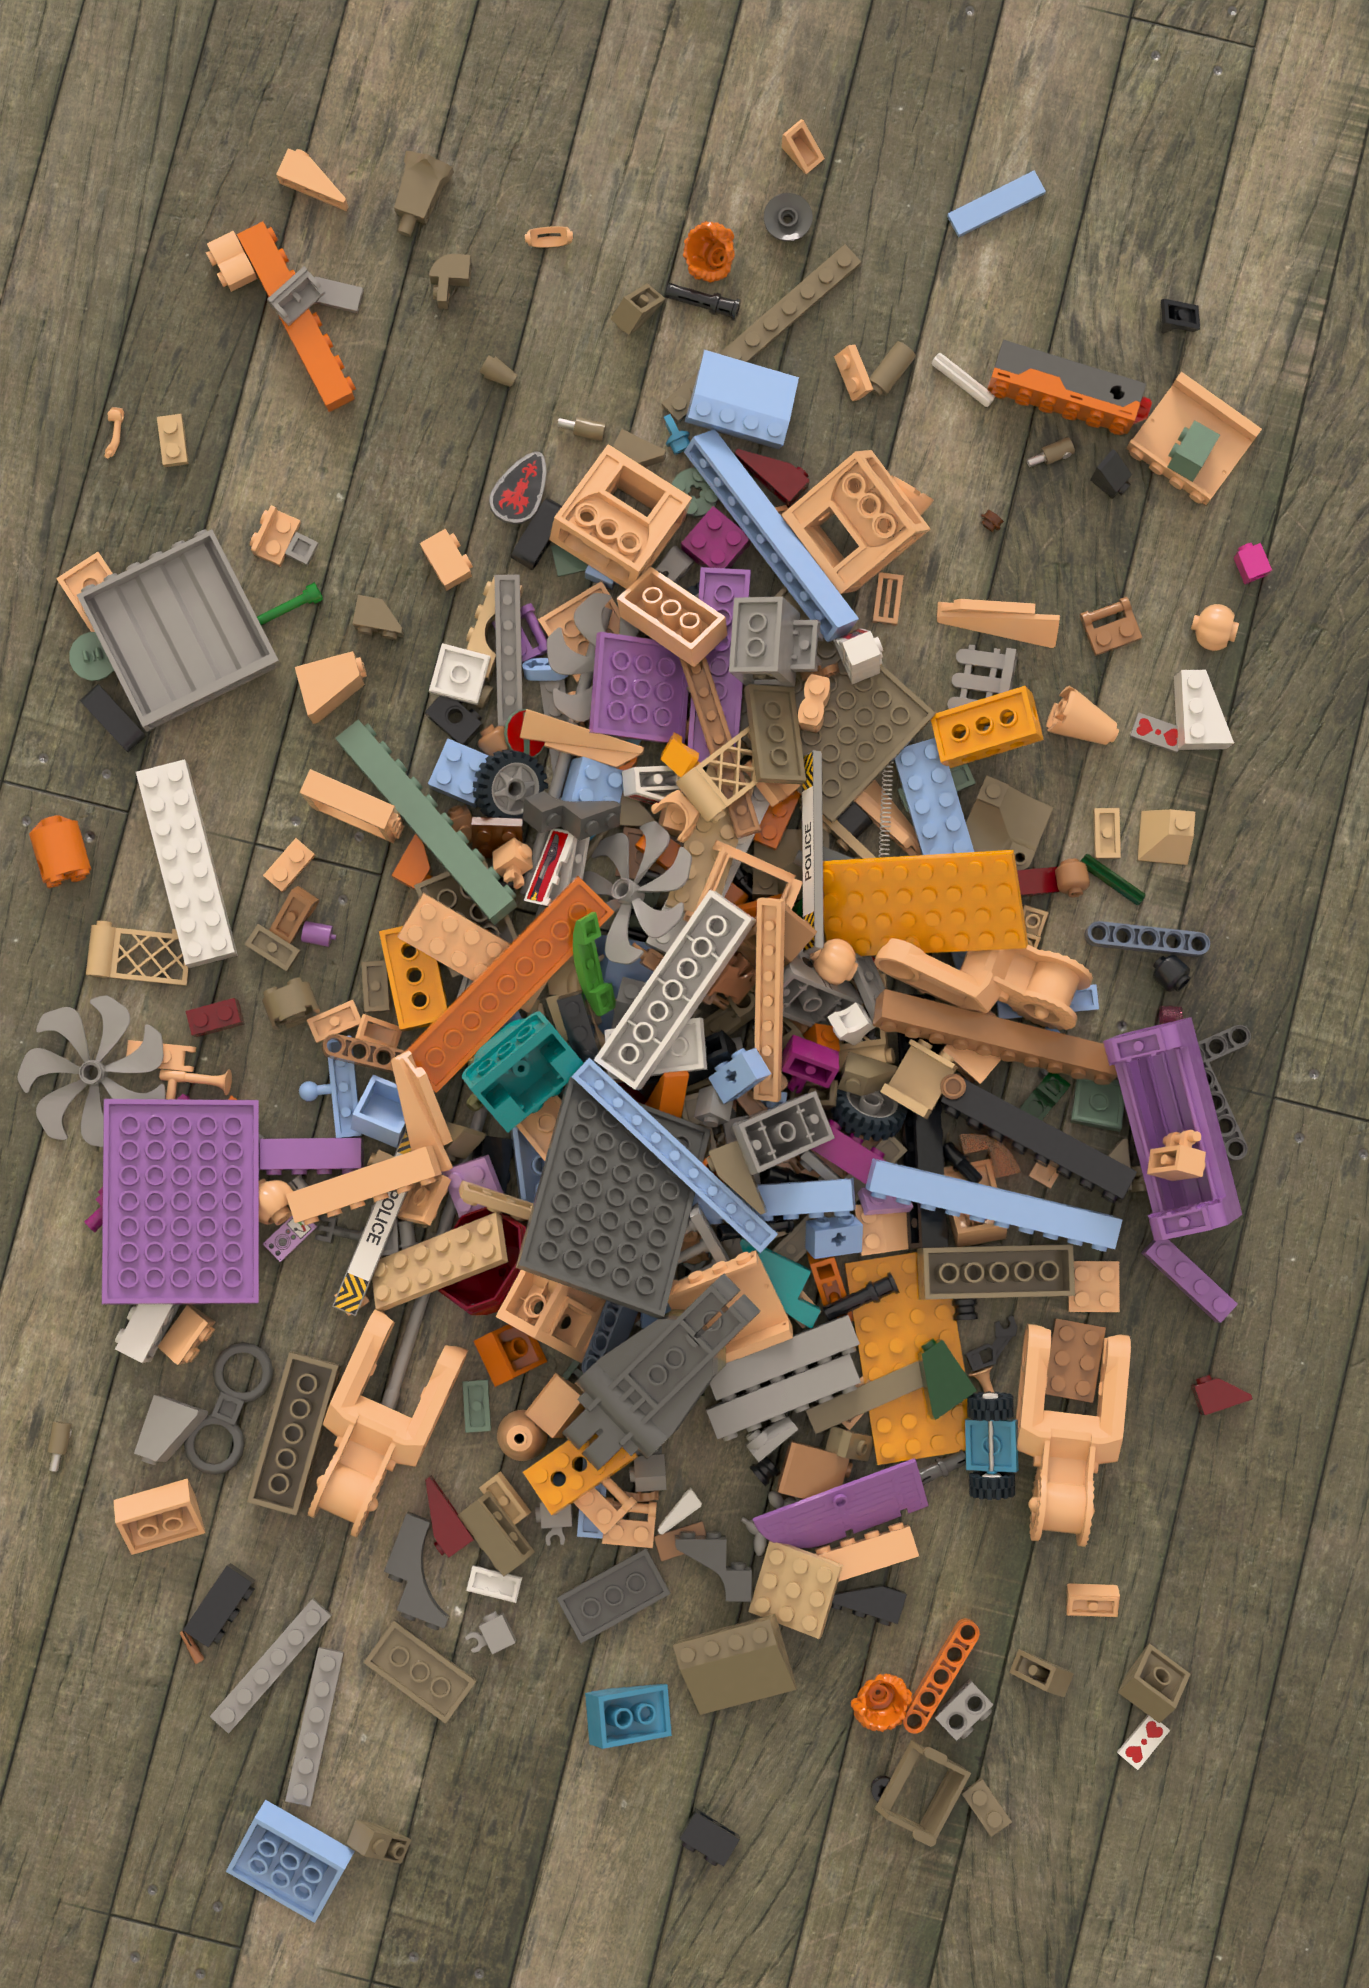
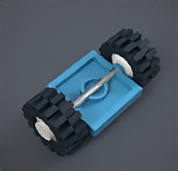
M991 1391L986 1393L978 1392V1394L973 1393L967 1398L968 1418L965 1419L966 1470H975L973 1473H969V1495L982 1500L1012 1498L1016 1495L1015 1473L1013 1472L1019 1470L1017 1450L1018 1420L1011 1419L1014 1417L1013 1395L1005 1392L991 1393Z

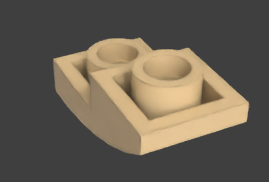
M1024 904L1023 913L1028 945L1037 949L1048 912Z

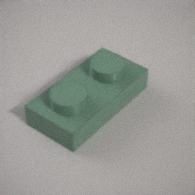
M488 1379L462 1381L465 1433L491 1431Z

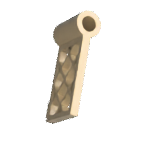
M749 726L676 782L677 786L707 823L711 820L714 824L726 815L724 809L759 783L756 782L752 750L741 748V739L745 735L751 740ZM723 752H734L735 764L723 762ZM740 754L752 756V767L740 765ZM706 765L718 766L717 778L708 776L703 768ZM722 768L734 769V781L722 779ZM739 770L751 772V782L749 784L739 782ZM722 784L733 786V796L730 799H727L721 792Z
M97 921V925H91L86 967L87 976L187 986L189 968L185 965V962L183 966L179 961L183 954L176 957L168 947L175 940H179L176 929H172L171 934L112 927V922ZM121 934L132 935L138 943L126 952L120 945ZM137 936H145V938L140 941ZM154 937L158 938L163 946L151 955L143 943L149 938ZM161 938L171 940L165 943ZM141 945L149 957L137 966L129 954ZM166 948L174 960L162 968L154 957ZM120 949L124 953L121 957H119ZM127 956L135 968L128 974L117 973L118 963ZM151 959L160 969L153 977L146 976L140 969ZM177 962L183 969L182 980L171 979L165 971ZM137 970H138V971L140 972V974H141V975H132V974L135 973ZM163 973L167 978H160L158 976Z
M877 969L885 989H888L886 974H882V971ZM852 978L850 982L853 983L855 989L858 990L857 985L853 980L854 978ZM880 1028L881 1039L870 1040L867 1036H864L863 1038L866 1041L859 1042L855 1046L850 1043L844 1044V1040H839L840 1075L849 1051L888 1064L895 1063V1053L893 1048H889L887 1032Z

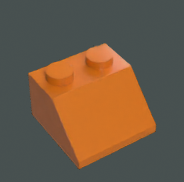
M510 1324L473 1341L495 1387L547 1362L538 1340Z

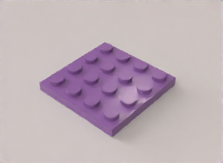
M598 632L596 635L589 733L668 743L675 732L683 737L682 744H685L688 690L686 688L688 684L679 657L653 639Z

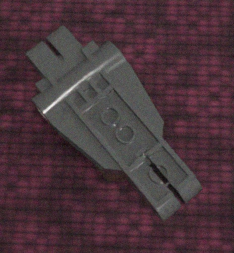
M725 1273L711 1284L686 1310L672 1309L662 1319H657L607 1354H604L576 1381L575 1384L584 1392L577 1400L586 1409L562 1433L578 1450L595 1434L599 1436L582 1453L597 1471L622 1447L630 1456L639 1451L648 1459L679 1429L713 1378L726 1366L725 1346L760 1313V1310L745 1294L730 1308L726 1306L740 1292V1289ZM720 1312L722 1316L711 1327L707 1328L705 1325Z

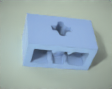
M744 1048L738 1050L731 1055L732 1060L730 1062L725 1061L716 1066V1072L709 1077L723 1104L739 1099L771 1075L756 1048L748 1051Z
M853 1214L806 1221L805 1249L814 1259L862 1252L863 1224Z

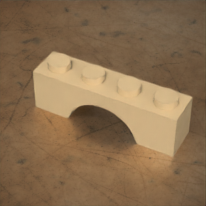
M494 577L492 582L488 581L485 586L483 595L486 598L484 604H479L475 613V618L478 619L475 628L471 627L466 638V641L469 642L466 650L491 656L485 677L486 682H490L496 666V654L489 648L486 642L487 631L495 620ZM520 585V599H521V596H522V593H523V587H522V585Z

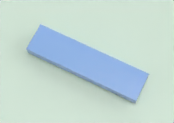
M1034 170L948 213L947 218L959 238L1044 195L1046 191Z

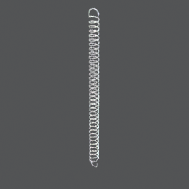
M884 775V776H883V777H886V776H887V777H893V775ZM882 781L883 786H892V784H884V781ZM883 793V795H892L891 793ZM882 797V798H883L882 800H885V799H887V800H892V798H884V797ZM881 804L882 809H891V807H883V804ZM882 816V818H891L890 816ZM881 820V821H882L881 823H884V822H886V823H891V821H883V820ZM880 827L881 832H890V830H882V827ZM881 832L879 833L880 835H882V836H880V837H883V836L890 837V835H883V834H881ZM880 843V844H881L880 846H883V845H885V846H890V844H882V843ZM879 850L880 855H889V853H881V850Z

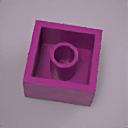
M712 506L682 541L681 550L701 567L730 569L750 546L751 541L741 528Z

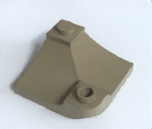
M986 775L966 820L974 852L1014 850V855L1021 854L1024 857L1023 862L1016 861L1017 870H1026L1032 862L1053 807L1010 787L1009 784Z
M786 829L777 850L754 842V857L796 875L795 879L803 882L802 867L793 864L798 850L802 851V829ZM823 829V846L829 848V834ZM753 868L752 900L782 894L787 883ZM803 884L794 904L803 898Z

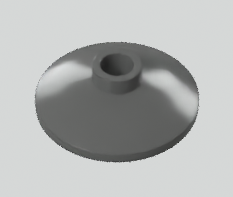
M782 193L775 196L768 202L764 210V224L767 231L781 241L789 242L802 238L809 231L812 224L813 215L810 205L803 197L794 193ZM785 217H790L792 219V222L787 224L783 221V219Z

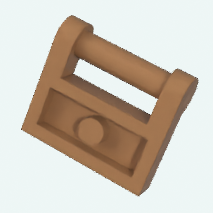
M1128 597L1121 598L1119 602L1090 613L1086 611L1080 614L1082 625L1095 656L1142 639ZM1121 611L1123 612L1125 618L1094 629L1092 622Z

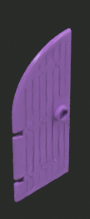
M914 1458L753 1518V1522L757 1530L773 1543L789 1544L797 1548H812L847 1537L845 1531L852 1529L855 1534L901 1517L900 1510L907 1509L909 1514L929 1505Z

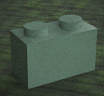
M1194 420L1190 429L1184 427L1177 439L1181 444L1175 443L1168 456L1172 459L1167 468L1193 482L1220 434Z

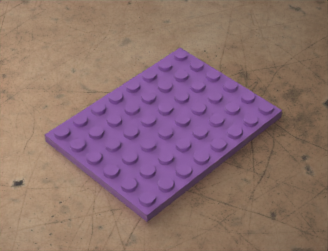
M104 1099L102 1305L258 1304L259 1100Z

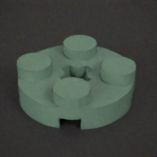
M696 468L683 470L675 477L671 484L687 495L691 492L692 487L701 489L699 498L696 499L695 496H691L692 499L687 516L692 518L704 517L712 506L716 507L719 500Z

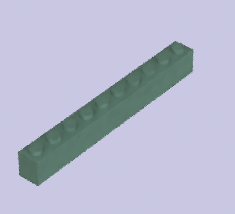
M359 719L335 738L341 748L389 804L396 807L402 819L492 924L496 925L517 907L514 901L516 894L508 885L503 887L498 882L501 877L492 866L488 869L482 863L485 859L476 848L471 850L466 845L469 842L467 837L460 830L457 833L451 827L454 823L445 812L440 814L435 809L438 807L435 800L429 794L426 797L420 791L423 788L414 776L410 779L405 774L407 768L399 759L394 761L391 758L390 754L392 751L385 742L378 743L374 738L377 734L368 723L364 726Z

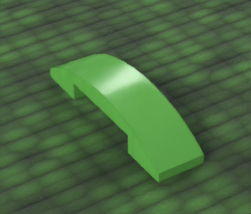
M591 912L575 923L573 958L578 980L588 1003L597 1016H603L615 1008L616 1000L612 983H604L595 944V939L601 936L597 913Z

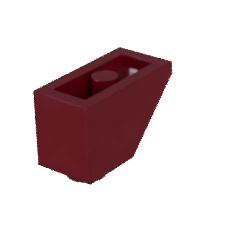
M1210 1374L1197 1378V1383L1190 1385L1201 1415H1208L1253 1399L1251 1394L1219 1378H1211Z

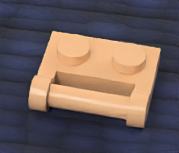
M610 1477L601 1484L622 1504L619 1510L596 1488H593L573 1502L604 1535L637 1503L633 1497L629 1498Z
M606 1497L617 1510L622 1507L619 1501ZM649 1501V1504L636 1503L629 1512L648 1514V1521L621 1519L606 1535L603 1534L602 1544L653 1548L657 1502Z

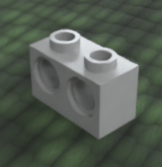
M969 1679L933 1716L957 1741L960 1737L965 1739L973 1731V1724L978 1720H985L991 1714L992 1710L990 1708L993 1706V1703ZM973 1696L981 1699L980 1706L976 1709H971L967 1705L968 1700ZM952 1715H961L962 1723L959 1726L952 1727L949 1725V1719Z

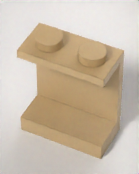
M919 1038L918 1042L911 1039L909 1041L911 1047L889 1084L885 1083L880 1092L928 1119L942 1095L940 1089L942 1079L948 1074H954L958 1066L952 1063L954 1058L943 1051L939 1055L931 1051L933 1046Z

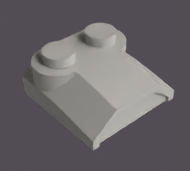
M786 1416V1418L773 1422L761 1430L758 1428L746 1435L748 1441L745 1443V1446L757 1461L760 1462L795 1433L798 1428Z

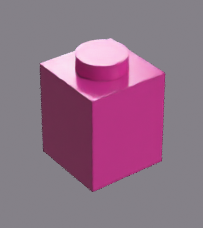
M1252 543L1245 544L1238 548L1239 552L1233 557L1244 584L1266 577L1272 571L1261 543L1254 546Z

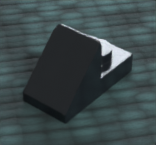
M1162 299L1160 301L1161 333L1164 334L1174 329L1190 332L1200 330L1199 306Z

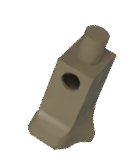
M406 151L404 158L405 171L394 209L396 215L402 217L397 232L411 237L416 222L427 225L441 190L450 181L454 171L452 166L428 154Z

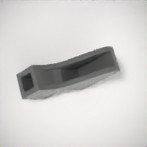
M543 791L524 798L523 820L540 833L563 827L580 841L618 827L620 824L621 804L616 801H563Z
M680 1531V1535H675L677 1550L712 1569L721 1577L725 1587V1601L751 1602V1566H746L745 1562H732L731 1566H726V1535H721L719 1531H707L706 1535H696L695 1531Z

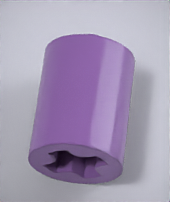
M305 921L301 936L302 942L329 947L331 940H336V935H333V926Z

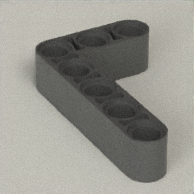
M1244 1025L1233 1026L1198 1042L1211 1095L1219 1103L1216 1109L1218 1122L1223 1119L1229 1124L1228 1132H1221L1229 1161L1244 1158L1248 1147L1209 1062L1238 1050L1250 1042L1251 1033ZM1235 1030L1243 1035V1041L1240 1044L1232 1039V1033ZM1212 1040L1220 1044L1218 1054L1212 1053L1209 1049V1043ZM1232 1142L1238 1144L1240 1148L1237 1156L1229 1153L1228 1148Z

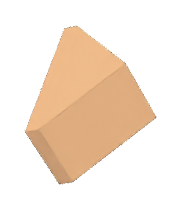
M801 119L783 134L781 148L805 174L809 173L825 159L804 120Z
M363 1014L355 1038L397 1049L402 1031L397 1025Z

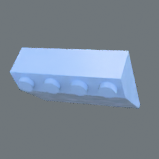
M704 350L685 422L780 449L784 444L799 377Z
M265 1800L253 1819L226 1872L315 1923L355 1851Z

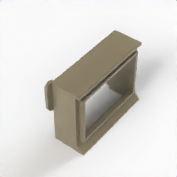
M911 1740L875 1810L887 1820L912 1831V1837L915 1840L932 1847L936 1844V1839L971 1773L960 1764L949 1760L945 1754L931 1747L925 1748ZM922 1754L949 1769L919 1824L892 1811L891 1808L919 1755Z

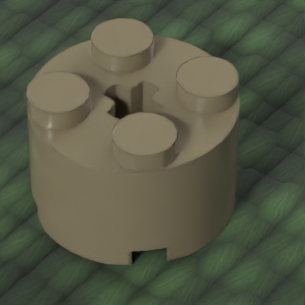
M300 977L288 981L287 986L279 989L272 987L263 992L265 997L262 1002L273 1030H280V1025H285L287 1029L307 1022V1019L313 1017V1012H316L317 1015L320 1013L310 983L302 982Z

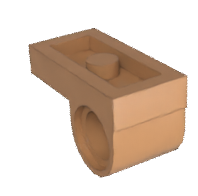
M300 886L295 887L289 893L269 931L289 944L292 943L303 923L312 915L320 900Z

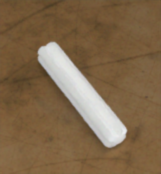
M942 353L935 356L932 365L985 407H988L994 401L995 396Z

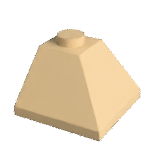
M1171 809L1141 811L1137 861L1188 865L1194 837L1195 812Z

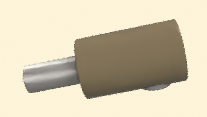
M577 417L576 421L559 418L558 427L574 430L573 435L603 441L606 423Z
M1067 436L1040 448L1041 453L1027 459V464L1029 467L1042 462L1049 465L1075 454L1071 439Z
M52 1422L47 1452L52 1453L50 1471L58 1472L61 1455L67 1454L69 1438L72 1433V1424Z

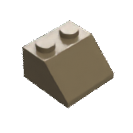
M1149 1643L1126 1674L1118 1693L1160 1723L1176 1709L1191 1674Z

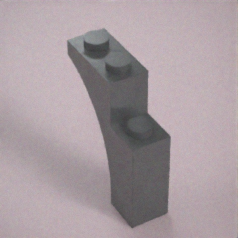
M407 1512L384 1572L389 1574V1579L402 1583L403 1579L407 1581L397 1607V1611L402 1612L400 1616L411 1621H415L418 1618L425 1621V1626L439 1630L440 1627H446L450 1616L443 1611L433 1598L428 1588L423 1568L425 1539L432 1521Z

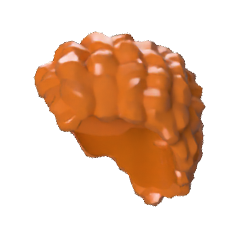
M705 221L701 225L698 224L695 229L690 230L688 238L684 240L685 246L683 249V257L688 265L690 275L694 276L695 279H703L710 283L727 277L735 257L733 247L734 233L731 229L725 228L717 222Z
M887 1673L884 1675L878 1674L874 1680L866 1681L859 1690L857 1698L851 1700V1707L854 1710L856 1720L864 1728L881 1732L887 1729L892 1730L897 1725H901L903 1719L906 1718V1710L912 1702V1692L906 1688L901 1678Z

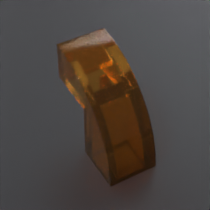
M974 1133L957 1136L963 1155L987 1150L995 1179L1021 1172L1013 1154L999 1141L986 1135Z

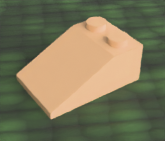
M990 1159L970 1162L982 1175V1180L979 1184L997 1188ZM953 1166L944 1167L945 1176L966 1180L959 1171L955 1172L953 1170ZM960 1213V1217L949 1215L956 1247L1006 1239L1007 1228L994 1225L995 1221L985 1219L984 1223L970 1220V1215Z
M856 1205V1209L853 1211L854 1216L863 1224L862 1252L859 1253L860 1256L909 1249L907 1212L864 1215L862 1205Z

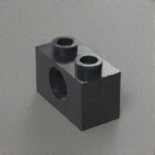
M439 696L425 711L426 716L455 742L467 746L483 729V724L480 722L482 717L474 709L471 708L468 711L462 706L463 701ZM458 712L463 715V718L459 723H452L449 721L451 714Z

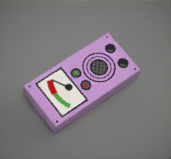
M291 1216L263 1245L279 1262H282L317 1226L315 1223L304 1225L303 1221L295 1223L293 1216Z

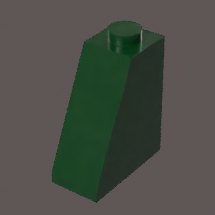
M932 1338L921 1346L922 1351L917 1355L928 1415L932 1420H936L977 1390L944 1341L940 1339L935 1341Z

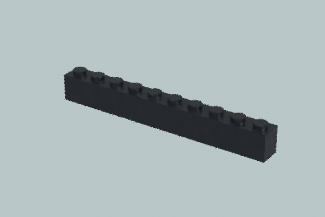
M908 994L911 996L935 1001V997L931 995ZM897 1032L899 1065L911 1047L909 1041L912 1039L918 1042L919 1037L909 1038L905 1034ZM920 1038L925 1042L929 1043L930 1045H932L933 1047L931 1048V1051L938 1054L937 1044H933L929 1042V1040ZM940 1098L928 1119L908 1109L902 1125L903 1146L908 1150L904 1154V1166L944 1175L945 1157L942 1143V1105ZM911 1201L913 1208L910 1212H907L908 1248L948 1247L949 1233L947 1230L946 1209L936 1207L935 1211L920 1208L921 1203Z

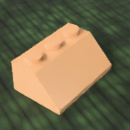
M188 1478L114 1500L115 1523L131 1555L205 1533L197 1499Z

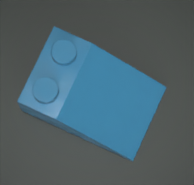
M667 1684L610 1688L585 1693L590 1745L605 1749L672 1736Z

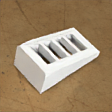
M691 1487L659 1525L658 1532L660 1534H664L702 1506V1502Z

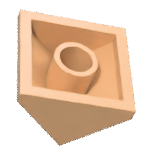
M555 1373L526 1410L525 1414L551 1438H565L562 1432L586 1409L577 1400L584 1392L575 1384Z

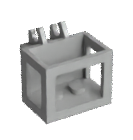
M784 597L734 598L729 672L745 686L754 684L795 687L796 672H817L818 666L821 665L822 660L817 656V642L823 641V635L820 633L821 622L819 620H800V613ZM753 674H771L776 679L754 680Z

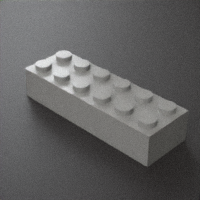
M843 1315L830 1322L828 1321L812 1329L810 1328L795 1334L792 1339L726 1363V1366L710 1383L716 1401L722 1399V1402L725 1403L737 1398V1392L746 1390V1393L756 1391L761 1388L760 1383L768 1380L770 1384L785 1379L784 1374L793 1371L794 1375L809 1369L808 1364L817 1361L818 1365H822L832 1361L831 1355L841 1352V1355L845 1356L857 1351L855 1346L860 1343L849 1315Z
M850 1354L836 1356L832 1358V1361L822 1365H813L808 1367V1370L796 1375L794 1373L788 1375L779 1382L765 1384L756 1391L745 1392L733 1400L707 1407L706 1411L717 1439L723 1438L724 1442L738 1437L737 1432L746 1428L748 1432L761 1428V1422L770 1419L773 1423L786 1418L785 1413L794 1410L795 1413H799L810 1408L808 1403L817 1400L819 1404L833 1399V1393L841 1391V1393L847 1394L856 1390V1384L861 1383Z

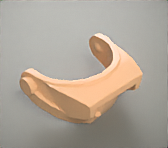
M561 226L534 228L525 234V242L531 247L538 248L565 246L572 243L573 231H570L568 227ZM561 233V236L538 237L540 234Z
M676 790L659 803L653 804L651 812L656 814L666 805L678 804L685 813L686 825L677 840L680 843H684L696 828L700 813L681 790Z

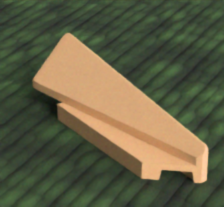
M957 599L954 600V603L938 602V623L1049 648L1056 646L1060 615L1035 614V604Z
M526 709L520 734L522 739L545 742L544 746L577 757H586L614 768H619L626 762L644 754V747L605 734L589 733V729Z
M874 780L854 802L879 829L882 827V830H890V832L884 833L890 835L889 838L909 856L922 855L914 827L892 800H882V797H890L883 795L881 792L883 789ZM881 804H883V807H891V809H882ZM882 816H890L891 818H882ZM881 820H883V821H891V823H886V822L881 823V822H882Z
M408 1050L394 1057L391 1063L411 1151L433 1145L441 1172L448 1171L453 1166L444 1146L453 1140L428 1076L422 1067H416L412 1053Z

